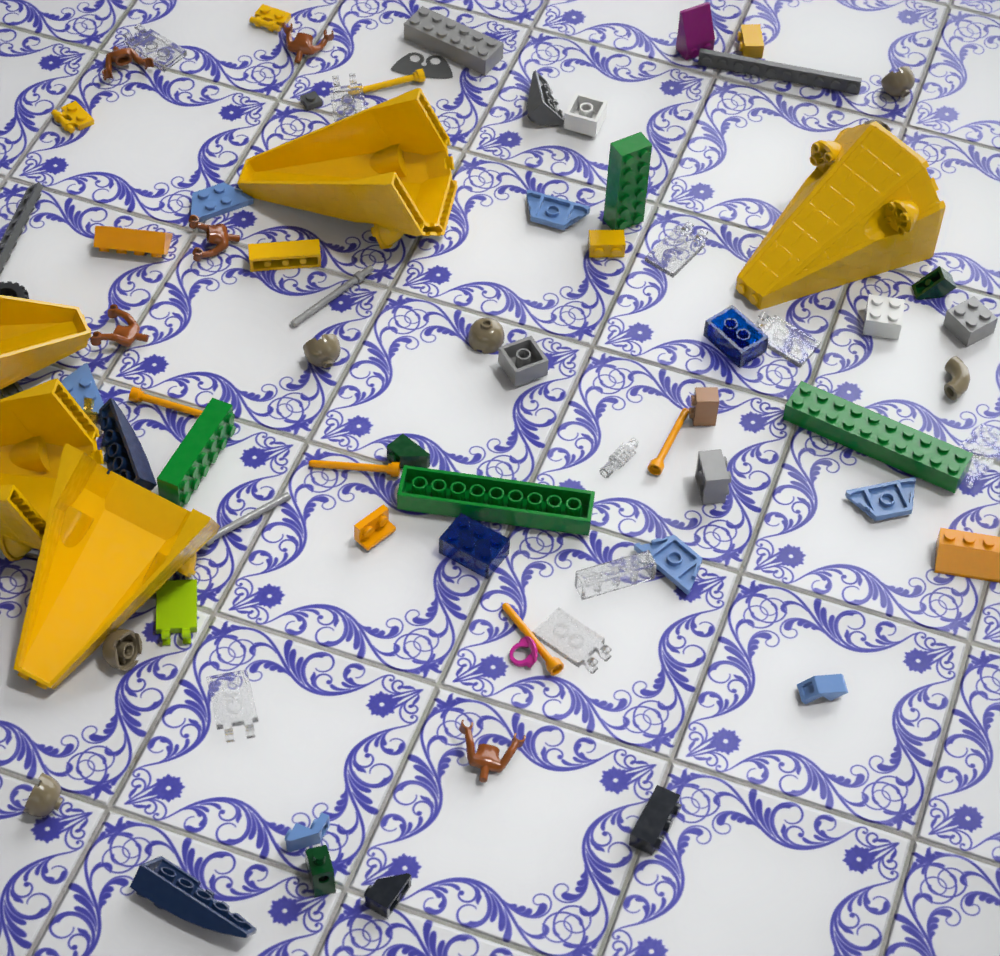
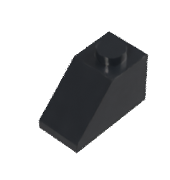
M405 873L377 879L373 886L369 885L364 893L365 906L388 919L411 887V875Z

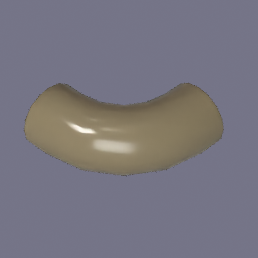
M954 356L945 365V371L951 375L952 379L944 385V391L951 400L959 398L968 389L971 380L968 367L960 358Z

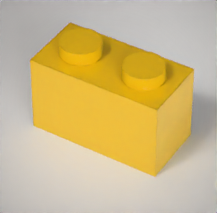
M760 24L741 25L740 31L737 32V41H740L739 52H742V56L762 58L764 42Z
M589 230V258L624 257L626 246L624 230Z

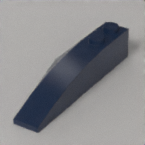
M110 398L99 409L101 430L104 431L102 445L106 447V454H104V461L107 462L108 466L106 474L109 475L110 471H113L151 491L157 483L147 456L127 418L115 400Z
M160 856L140 864L130 888L135 890L136 894L140 897L152 901L155 907L164 909L187 922L222 934L247 938L256 933L257 929L241 915L229 911V905L224 901H216L213 898L215 894L211 890L207 889L204 891L199 886L201 883L199 880L164 857Z

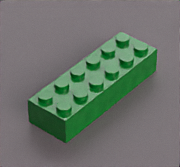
M642 132L610 143L603 220L611 230H624L644 221L652 144Z
M215 398L210 400L157 477L159 496L180 507L189 502L192 492L198 489L201 479L207 475L209 467L212 463L216 462L219 452L226 447L227 440L235 433L233 405Z

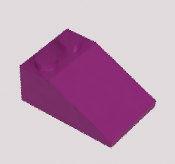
M706 2L680 11L676 50L685 61L698 57L700 48L714 50L715 35L710 3Z

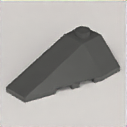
M536 70L532 74L527 102L528 118L540 126L564 125L565 117L563 111L557 109L558 102L551 95L553 92L547 80Z

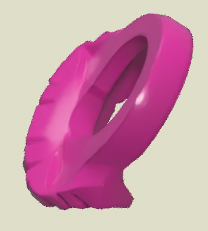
M526 636L511 648L509 657L514 665L531 668L536 663L538 650L534 640ZM520 647L529 648L531 653L524 660H516L513 657L516 649Z

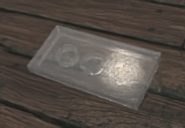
M982 423L959 446V448L973 453L970 468L961 484L971 489L1000 459V434Z

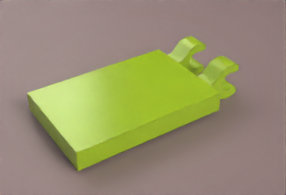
M197 579L168 580L156 592V634H161L162 646L171 645V633H182L183 644H191V632H197Z

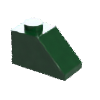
M941 266L911 285L918 300L941 298L957 288L952 275Z
M400 435L387 445V459L390 463L400 462V468H403L404 465L422 468L430 467V454L406 435Z

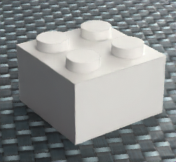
M576 92L565 112L564 129L596 137L606 118L608 101Z
M869 294L862 335L899 340L905 300Z

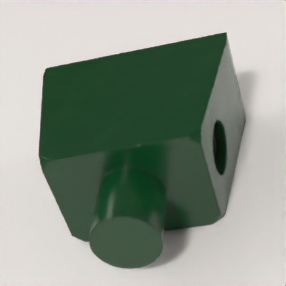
M327 845L306 849L305 863L314 897L336 893L334 870ZM325 876L326 881L321 882L319 878Z

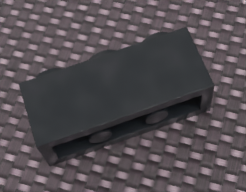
M657 785L630 834L629 845L650 855H653L655 849H660L664 841V837H662L664 832L668 833L673 824L671 819L673 815L677 816L682 805L679 804L680 795Z

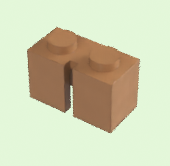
M695 387L694 395H691L692 407H689V419H692L693 426L716 425L719 407L718 387Z

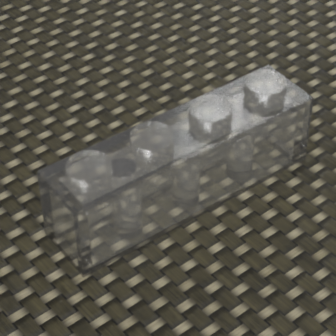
M647 550L578 570L575 574L574 585L581 600H585L655 579L657 564L650 551Z

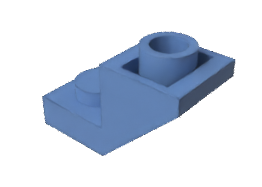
M842 674L813 676L797 684L801 701L804 704H808L822 696L832 701L848 693Z
M321 813L318 819L315 818L310 828L296 823L293 829L287 831L285 836L287 851L293 852L320 844L330 827L329 815Z

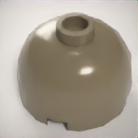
M909 66L900 67L898 72L894 73L892 71L881 80V85L887 94L894 97H905L910 94V90L915 83V77Z
M487 317L476 320L470 326L468 342L471 348L475 351L477 349L481 350L484 354L498 351L505 338L501 324L497 320Z
M334 334L321 335L322 339L316 340L315 337L306 342L303 346L304 354L307 360L314 366L329 368L333 366V363L340 356V343Z
M118 629L111 632L103 643L104 660L115 669L131 670L139 661L135 660L137 655L142 652L140 635L127 629Z
M42 773L38 778L40 780L39 784L34 785L25 804L26 808L23 810V812L36 817H45L54 809L58 811L63 801V798L60 797L61 786L58 781Z

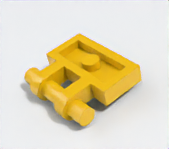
M262 4L255 12V17H250L249 22L257 27H265L272 32H280L281 27L283 28V23L286 22L287 24L291 19V13Z
M76 101L61 107L62 113L56 109L51 112L54 120L60 123L62 128L69 133H74L76 127L81 131L94 124V119Z

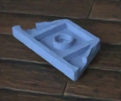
M223 182L192 193L191 215L198 216L199 222H203L254 204L253 198Z
M527 189L526 197L532 222L565 230L590 213V206Z
M85 363L60 382L87 416L91 418V415L99 416V409L104 403L88 363Z
M911 477L846 490L845 496L874 521L909 515L913 510L916 478Z
M676 535L667 536L663 539H653L648 544L641 545L639 542L634 545L636 552L684 593L690 594L702 564L703 558Z

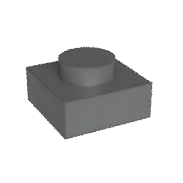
M315 91L300 96V101L307 111L323 106L322 99Z

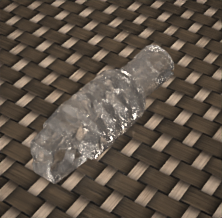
M632 438L628 443H622L609 456L608 462L600 468V474L604 478H609L616 469H621L636 454L635 449L639 441Z

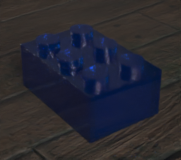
M731 305L705 320L703 336L739 368L767 351L769 337L735 306Z
M462 513L458 515L439 538L440 554L486 579H489L508 556L510 549L509 538Z

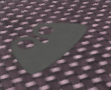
M412 52L398 60L391 68L392 71L405 75H411L415 70L422 68L426 78L447 79L453 77L447 61L438 55L429 56L426 59L427 65L423 66L421 63L424 62V56L420 53ZM417 55L420 57V60L413 62L410 60V57ZM432 58H439L441 62L439 64H432L430 60Z

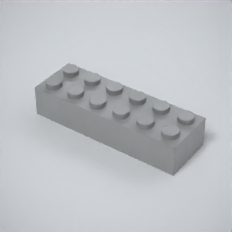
M422 6L404 23V39L484 76L503 59V42Z

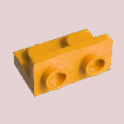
M384 504L354 525V540L366 550H370L396 531V527L389 521V509Z

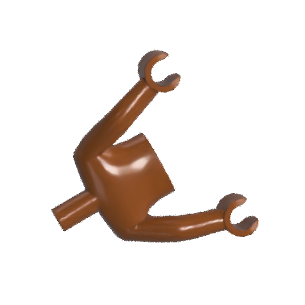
M286 22L283 23L287 48L289 51L296 53L294 62L298 64L301 63L303 55H314L320 52L328 41L334 39L333 31L330 35H327V30L325 29L324 38L316 46L312 45V35L307 33H297L292 41L293 25L291 23V26L287 28Z
M115 46L112 49L113 51L106 55L105 70L102 71L104 81L107 78L113 79V62L118 66H123L131 63L133 59L137 64L144 66L146 70L147 67L154 68L153 59L146 58L143 60L132 48L119 49Z
M196 215L189 217L190 228H199L207 231V243L217 245L209 251H203L201 248L195 247L192 254L193 260L196 262L200 261L201 258L218 255L228 248L229 241H240V235L228 234L227 227L224 224L207 225L200 223L199 217Z
M112 304L110 309H108V317H122L129 326L117 325L113 333L101 334L96 331L90 337V342L93 346L100 345L101 340H111L124 347H129L135 340L148 342L149 335L139 333L140 326L129 313L118 309L116 304Z
M462 720L459 726L460 732L465 734L469 765L481 769L480 782H487L489 771L500 773L507 766L517 748L523 746L526 739L524 735L522 740H518L516 738L517 733H515L510 747L500 760V750L493 745L479 744L475 753L471 731L473 722H471L469 727H466L463 724L464 720Z

